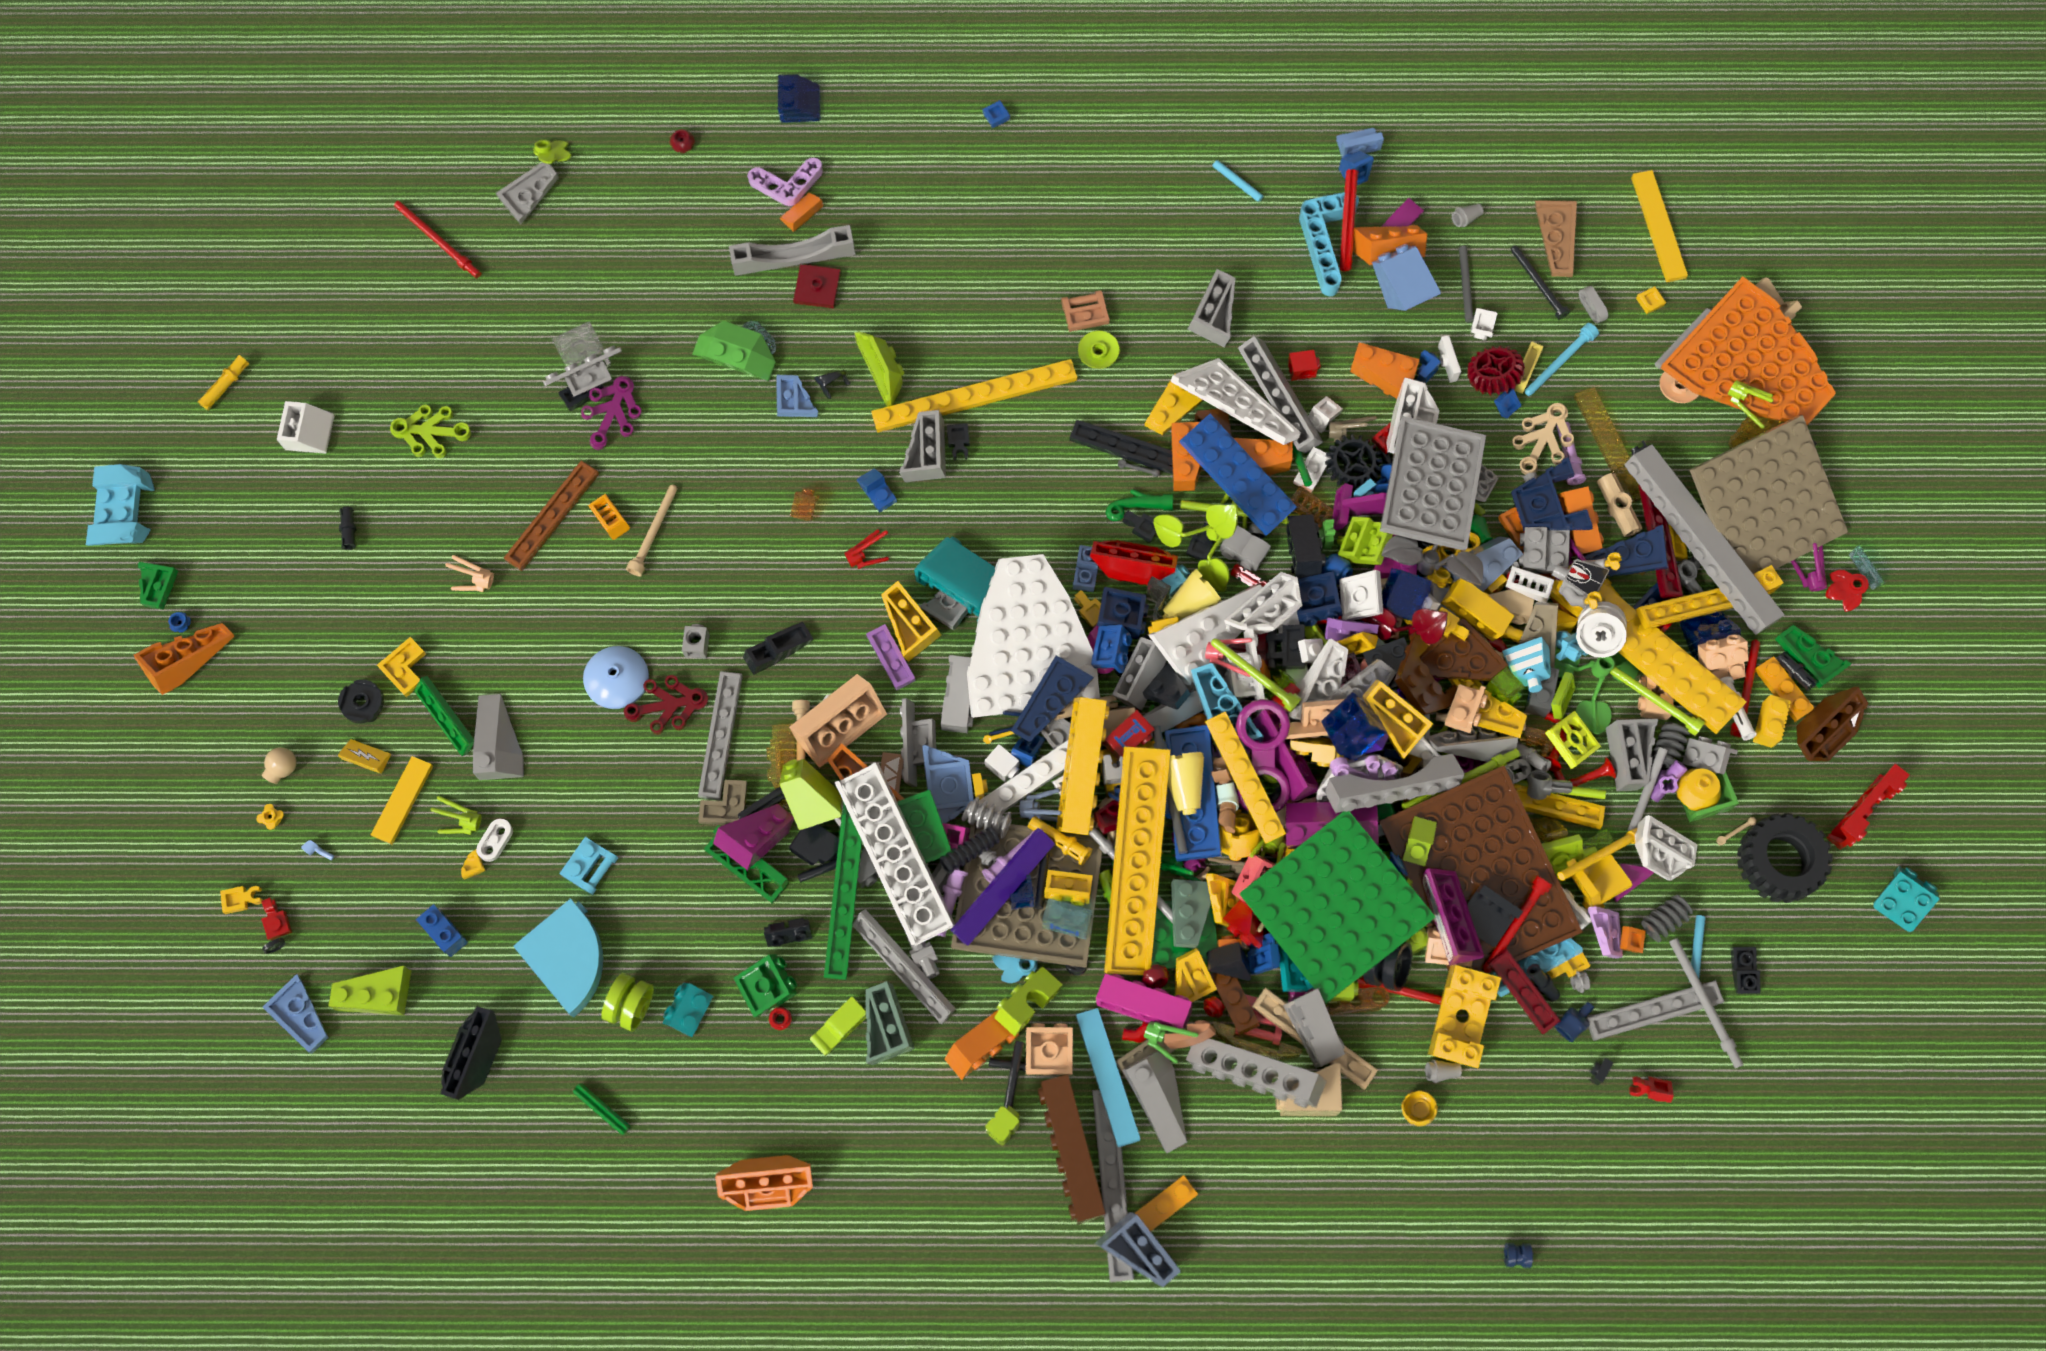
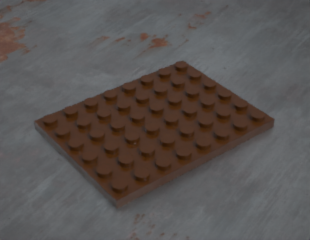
M1504 765L1379 821L1392 852L1396 856L1399 855L1401 859L1403 858L1414 816L1437 822L1434 842L1430 847L1425 866L1402 860L1408 872V876L1404 875V877L1412 880L1414 891L1429 909L1430 905L1421 881L1425 870L1429 868L1456 871L1466 903L1469 902L1480 884H1483L1521 909L1533 891L1532 886L1534 884L1532 882L1536 876L1553 885L1548 893L1545 892L1544 896L1541 894L1506 948L1516 961L1583 933ZM1431 921L1427 924V927H1436L1435 921ZM1478 937L1484 957L1473 960L1472 967L1465 968L1485 973L1483 966L1496 946L1492 947ZM1445 964V966H1446V968H1447V970H1448V972H1449L1450 966Z

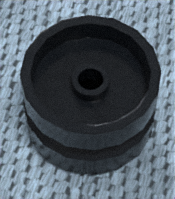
M1409 942L1403 943L1363 975L1365 983L1377 987L1383 984L1388 990L1401 991L1407 982L1411 970L1413 955L1411 944Z

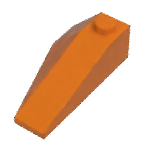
M221 623L198 630L190 637H175V641L167 644L155 643L133 656L151 684L164 695L182 685L224 647L234 635Z

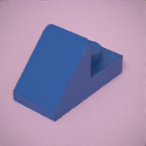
M872 469L857 478V482L879 513L897 502L896 497L886 485L884 476L876 469Z

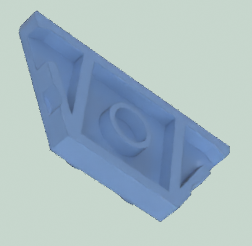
M923 745L922 752L927 790L932 792L942 822L947 823L962 813L969 802L974 801L969 760Z

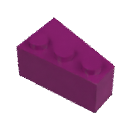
M776 804L718 827L713 844L748 870L789 833L794 817L780 805Z

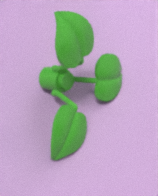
M1556 647L1555 656L1561 651V649ZM1618 652L1605 658L1598 657L1596 662L1590 661L1581 667H1577L1580 663V658L1575 662L1569 658L1561 661L1555 658L1554 668L1559 669L1558 678L1562 679L1565 672L1573 674L1574 671L1579 672L1591 667L1593 675L1599 678L1592 702L1587 700L1580 702L1575 712L1590 732L1597 735L1603 733L1611 722L1612 714L1607 703L1596 702L1602 682L1614 666L1633 679L1638 675L1639 669Z

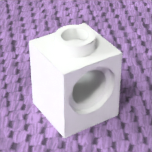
M998 745L985 759V767L1004 782L1009 778L1015 777L1020 771L1019 760L1001 745Z

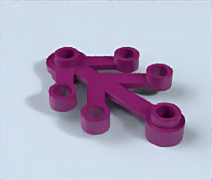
M626 376L617 377L612 386L590 390L589 398L591 401L598 402L602 397L615 394L612 401L594 407L584 406L581 410V416L585 420H590L593 416L606 412L598 432H594L590 437V445L595 450H602L606 447V433L614 416H616L619 423L621 435L624 437L632 435L633 426L627 422L620 406L622 398H624L629 408L628 415L630 418L637 419L641 415V408L635 404L631 395L634 389L633 381ZM625 383L627 387L621 388L620 384ZM597 392L600 396L595 398L592 396V393ZM636 409L638 414H632L631 410ZM589 410L591 415H585L584 411ZM628 427L630 432H624L623 428ZM601 437L603 441L597 442L595 438Z

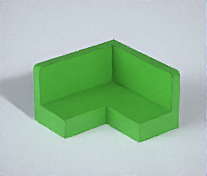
M1726 771L1725 774L1713 772L1718 777L1721 786V797L1715 806L1700 811H1692L1682 803L1689 823L1729 811L1739 804Z

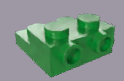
M777 954L767 955L734 977L754 1018L761 1016L774 1006L781 1005L798 994L795 990L797 987L795 979L792 976H788L785 971L787 964Z

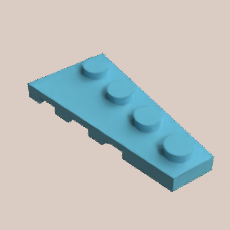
M1569 938L1521 959L1517 963L1527 976V968L1532 964H1538L1542 971L1546 973L1582 953L1583 949L1574 940ZM1495 972L1490 973V975L1497 976ZM1500 980L1497 994L1502 997L1510 992Z

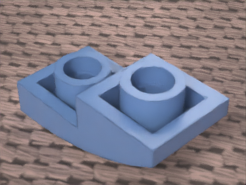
M1080 545L1073 582L1074 590L1094 592L1098 565L1090 557L1092 550L1090 546Z

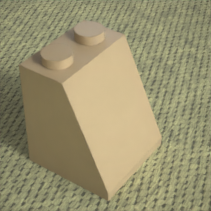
M1335 1063L1315 1072L1326 1080L1317 1108L1310 1105L1307 1108H1303L1294 1104L1292 1099L1287 1098L1286 1101H1282L1276 1098V1110H1280V1116H1337L1342 1111L1340 1063ZM1299 1082L1293 1085L1292 1090L1298 1088Z

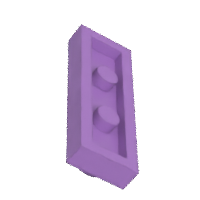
M885 624L866 634L896 691L915 681L914 675Z

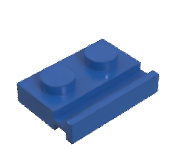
M1270 933L1263 936L1260 949L1253 944L1249 945L1250 951L1247 952L1251 975H1258L1280 967L1281 955L1278 944H1275V939Z

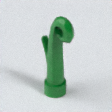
M1131 489L1130 493L1136 497L1113 501L1107 506L1105 514L1109 520L1119 521L1124 517V508H1150L1173 511V494H1163V496L1151 495ZM1115 509L1119 511L1118 514H1113L1112 512Z

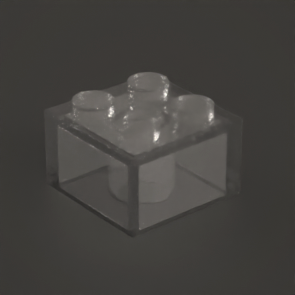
M590 321L552 338L566 367L574 363L580 366L585 363V358L594 354L596 357L604 355V348ZM609 358L603 360L606 368L611 366Z

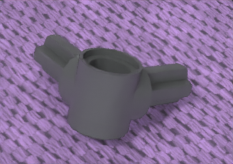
M1694 556L1690 559H1684L1677 564L1681 587L1685 586L1691 595L1704 592L1695 580L1697 569L1702 565Z
M1530 766L1531 773L1527 777V795L1529 797L1542 800L1550 796L1551 792L1566 794L1572 792L1573 785L1571 781L1554 780L1547 772Z

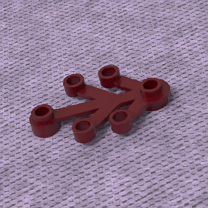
M669 675L665 679L667 688L675 689L685 696L675 698L658 687L654 680L649 679L643 684L645 691L648 694H654L663 701L641 706L630 703L624 708V715L628 721L637 722L643 714L665 710L658 720H654L650 724L651 731L659 735L663 733L664 726L678 707L686 706L680 716H675L672 719L674 729L682 730L685 728L686 721L694 710H700L707 705L708 695L700 688L689 689L681 684L676 676ZM670 680H676L674 685L668 684ZM654 684V688L651 690L647 689V686ZM696 695L701 696L699 701H694L693 698ZM630 709H636L634 714H629ZM682 720L683 722L680 726H676V721ZM655 725H661L659 730H654Z

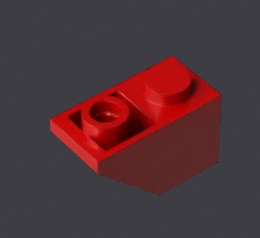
M1240 899L1225 915L1223 920L1229 925L1227 930L1235 937L1240 935L1239 938L1246 945L1253 944L1260 949L1263 942L1264 928L1261 932L1257 931L1261 921L1247 903Z

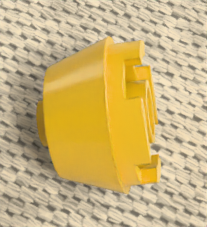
M1700 768L1689 769L1677 781L1679 787L1676 790L1677 797L1692 811L1713 807L1720 800V782L1718 777L1710 770Z

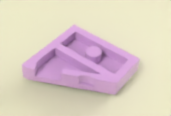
M1597 906L1589 907L1588 912L1602 955L1611 958H1622L1619 913Z

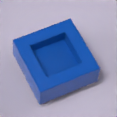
M1001 101L983 109V114L992 128L1010 120V115Z
M1509 389L1508 393L1503 392L1494 400L1503 418H1508L1521 406L1514 389Z

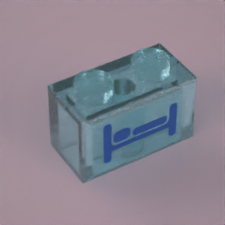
M1049 898L1042 919V928L1086 940L1092 921L1093 910Z

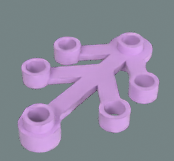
M1375 755L1365 759L1368 774L1350 768L1347 759L1343 757L1336 758L1330 762V768L1334 776L1352 774L1371 780H1397L1394 777L1397 769L1393 762H1386L1382 765L1381 768L1385 777L1383 779L1378 778L1380 762Z

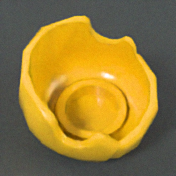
M1419 1090L1408 1093L1401 1103L1403 1116L1412 1125L1418 1127L1426 1126L1437 1115V1103L1427 1092Z

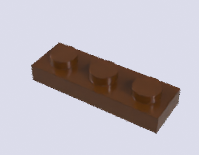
M1214 972L1211 973L1210 976L1239 1035L1260 1026L1238 979Z

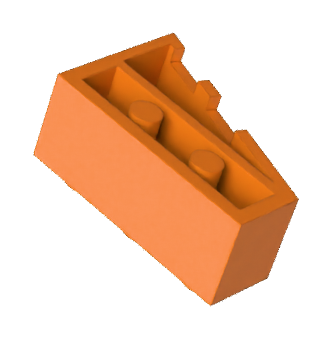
M1234 438L1268 476L1290 470L1293 441L1283 445L1275 440Z
M999 1010L956 1041L944 1060L961 1080L973 1070L979 1069L990 1056L994 1057L1003 1049L1002 1046L1005 1043L1011 1044L1020 1036L1019 1033L1016 1036L1011 1034L994 1018Z

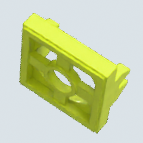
M1575 711L1545 732L1571 769L1601 747ZM1561 727L1567 734L1565 742L1560 738ZM1571 733L1578 737V744L1572 741ZM1570 746L1575 747L1581 754L1574 755L1568 748Z

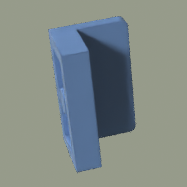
M1374 128L1338 135L1336 138L1342 158L1348 153L1353 154L1358 151L1363 153L1379 151L1384 140L1382 133H1376Z

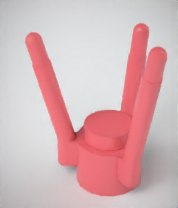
M1252 638L1226 639L1220 641L1225 645L1252 642ZM1208 642L1205 658L1209 659L1210 663L1221 665L1250 677L1243 669L1221 661L1220 659L1224 660L1226 656L1214 648L1211 642Z

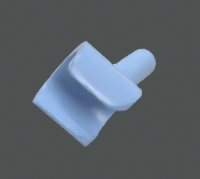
M311 840L301 847L310 856L316 851L331 861L334 858V855L326 852Z

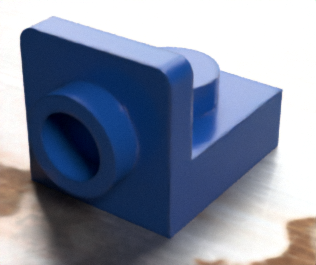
M1423 350L1419 358L1422 366L1416 374L1418 375L1417 381L1426 384L1438 371L1441 361L1433 353Z

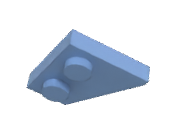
M777 375V416L817 417L818 411L812 405L807 391L803 389L798 375Z

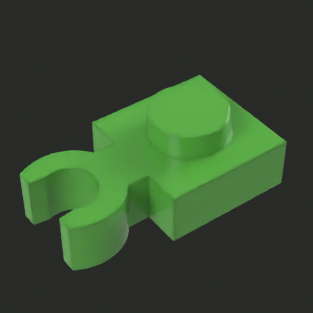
M1334 519L1325 520L1319 530L1318 538L1322 539L1323 550L1332 548L1333 536L1335 535L1333 528Z

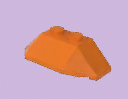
M789 1155L744 1159L716 1173L718 1197L723 1200L726 1199L731 1204L745 1211L791 1207L807 1191L813 1188L810 1164Z

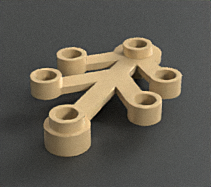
M1554 403L1548 407L1546 413L1533 418L1528 417L1522 421V428L1526 432L1533 431L1535 425L1547 422L1545 428L1523 436L1517 435L1512 440L1513 447L1517 450L1523 449L1527 443L1538 440L1530 456L1523 458L1520 462V470L1524 475L1536 473L1538 468L1537 460L1546 443L1549 445L1552 453L1551 459L1555 465H1559L1561 460L1564 459V453L1560 451L1553 434L1556 424L1562 435L1561 444L1565 447L1573 445L1574 436L1569 432L1565 422L1568 417V410L1563 404ZM1560 412L1561 415H1560V416H1554V413ZM1528 422L1532 423L1530 427H1526L1525 424ZM1569 437L1571 441L1565 442L1564 439ZM1518 440L1523 441L1520 445L1515 444ZM1557 455H1560L1562 457L1560 460L1554 459V457ZM1529 465L1533 467L1531 470L1525 469Z

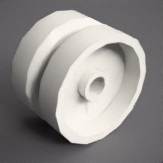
M1597 602V608L1591 609L1590 606H1587L1581 611L1578 617L1576 639L1585 653L1594 657L1605 658L1616 654L1626 642L1627 619L1624 612L1617 605L1610 602Z

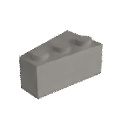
M939 410L918 412L911 434V442L909 448L906 449L903 467L901 466L899 471L904 482L946 478L944 419Z
M949 655L950 667L946 678L947 687L941 718V729L944 731L968 734V727H973L974 717H971L967 670L971 662L970 657Z
M1658 719L1616 720L1606 727L1611 762L1616 774V791H1637L1649 784L1653 758L1651 757L1652 746L1655 744L1654 731Z
M1318 988L1283 1005L1315 1068L1321 1067L1345 1054L1343 1050L1344 1044L1336 1033Z

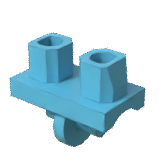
M1567 631L1557 632L1556 647L1561 649V651L1556 654L1555 658L1560 661L1569 658L1575 662L1581 655H1588L1578 644L1576 639L1577 632L1572 635Z

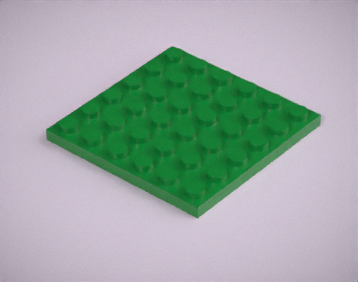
M1343 811L1239 893L1312 987L1319 989L1322 999L1326 1004L1436 918L1350 811Z

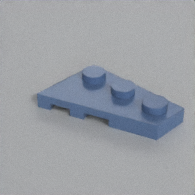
M298 974L263 1006L310 1054L329 1038Z

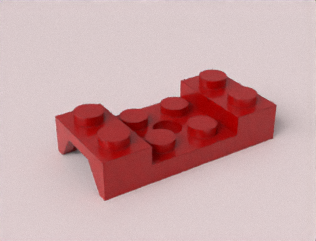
M1896 763L1885 775L1879 774L1826 839L1840 850L1847 845L1851 847L1856 841L1859 842L1867 834L1865 829L1870 823L1866 818L1873 812L1872 807L1886 798L1890 800L1896 793L1899 794L1907 786L1905 781L1910 775Z

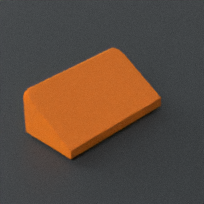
M808 193L781 216L780 220L792 231H796L823 207L822 200Z

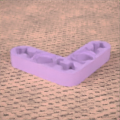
M817 158L807 159L788 182L762 168L751 169L748 173V180L753 188L786 206H793L799 202L823 173L822 163ZM799 179H805L807 181L803 185H798L796 183ZM771 184L778 185V188L775 190H770L768 187Z

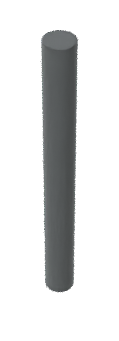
M1460 246L1459 256L1465 322L1470 323L1473 322L1468 252L1467 246Z

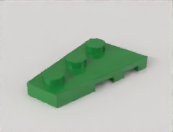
M1794 625L1775 638L1778 644L1798 664H1803L1805 670L1818 681L1816 684L1818 689L1852 664L1846 659L1843 661L1835 656V652L1831 649H1824L1818 645L1816 639Z

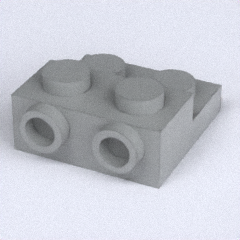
M1525 527V533H1520V546H1524V553L1519 558V566H1523L1524 570L1536 574H1552L1557 564L1569 569L1570 530H1547V527Z

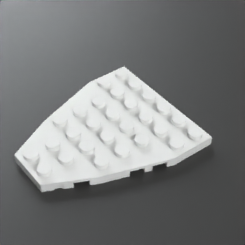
M1039 554L998 559L994 576L989 583V590L981 605L976 628V639L971 651L970 666H968L967 670L971 717L1003 714V711L1022 712L1056 655L1094 677L1075 698H1100L1097 669L1091 665L1093 650L1069 595L1045 556Z

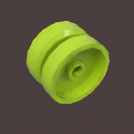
M621 973L612 984L606 996L601 1013L602 1019L612 1024L620 1021L622 1028L631 1032L635 1031L641 1024L650 1006L654 986L642 980L636 984L634 977Z

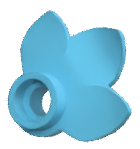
M999 955L993 956L995 965L1004 971L1001 980L1006 983H1016L1023 976H1028L1037 969V961ZM1028 961L1030 967L1025 969L1022 967V963Z

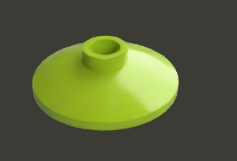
M1092 331L1080 340L1078 354L1085 365L1094 369H1104L1111 366L1117 360L1119 344L1116 338L1108 332ZM1100 351L1102 354L1097 355L1095 352Z

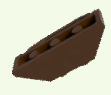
M1855 686L1824 698L1796 726L1797 744L1808 761L1828 762L1857 734L1863 719L1864 709H1867L1868 702L1859 687Z

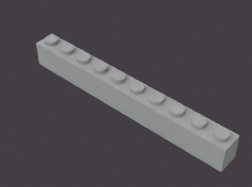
M1650 445L1634 454L1625 463L1629 473L1636 479L1642 490L1646 492L1655 507L1663 514L1668 524L1673 527L1682 542L1686 544L1693 553V556L1700 562L1707 574L1713 579L1720 591L1730 601L1733 608L1740 614L1753 633L1757 635L1784 616L1783 612L1721 532L1717 531L1707 514L1655 447Z

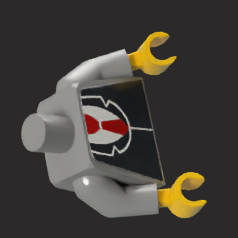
M1617 552L1611 553L1604 559H1575L1570 569L1557 564L1552 576L1563 581L1559 593L1564 596L1571 606H1580L1583 609L1590 606L1591 609H1595L1598 606L1597 602H1602L1599 590L1609 572V566L1613 570H1618L1620 567L1619 562L1622 559Z

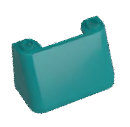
M945 537L919 562L914 572L916 582L924 587L927 583H929V587L932 589L936 587L965 606L968 613H974L979 619L981 605L989 590V583L994 576L995 567L962 546L957 538Z

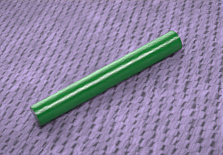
M1293 443L1292 453L1304 486L1309 487L1312 485L1311 477L1301 451H1298Z

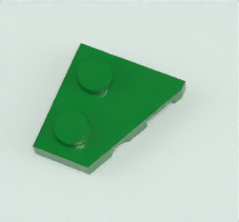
M138 562V568L141 570V579H139V587L141 589L140 604L145 607L164 610L178 570L173 567Z

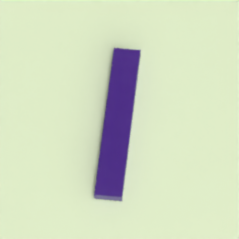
M1037 828L952 927L951 931L963 944L969 946L1055 843L1042 829Z

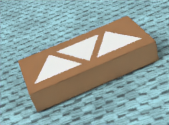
M883 752L881 769L888 784L896 792L900 793L904 760L901 754Z

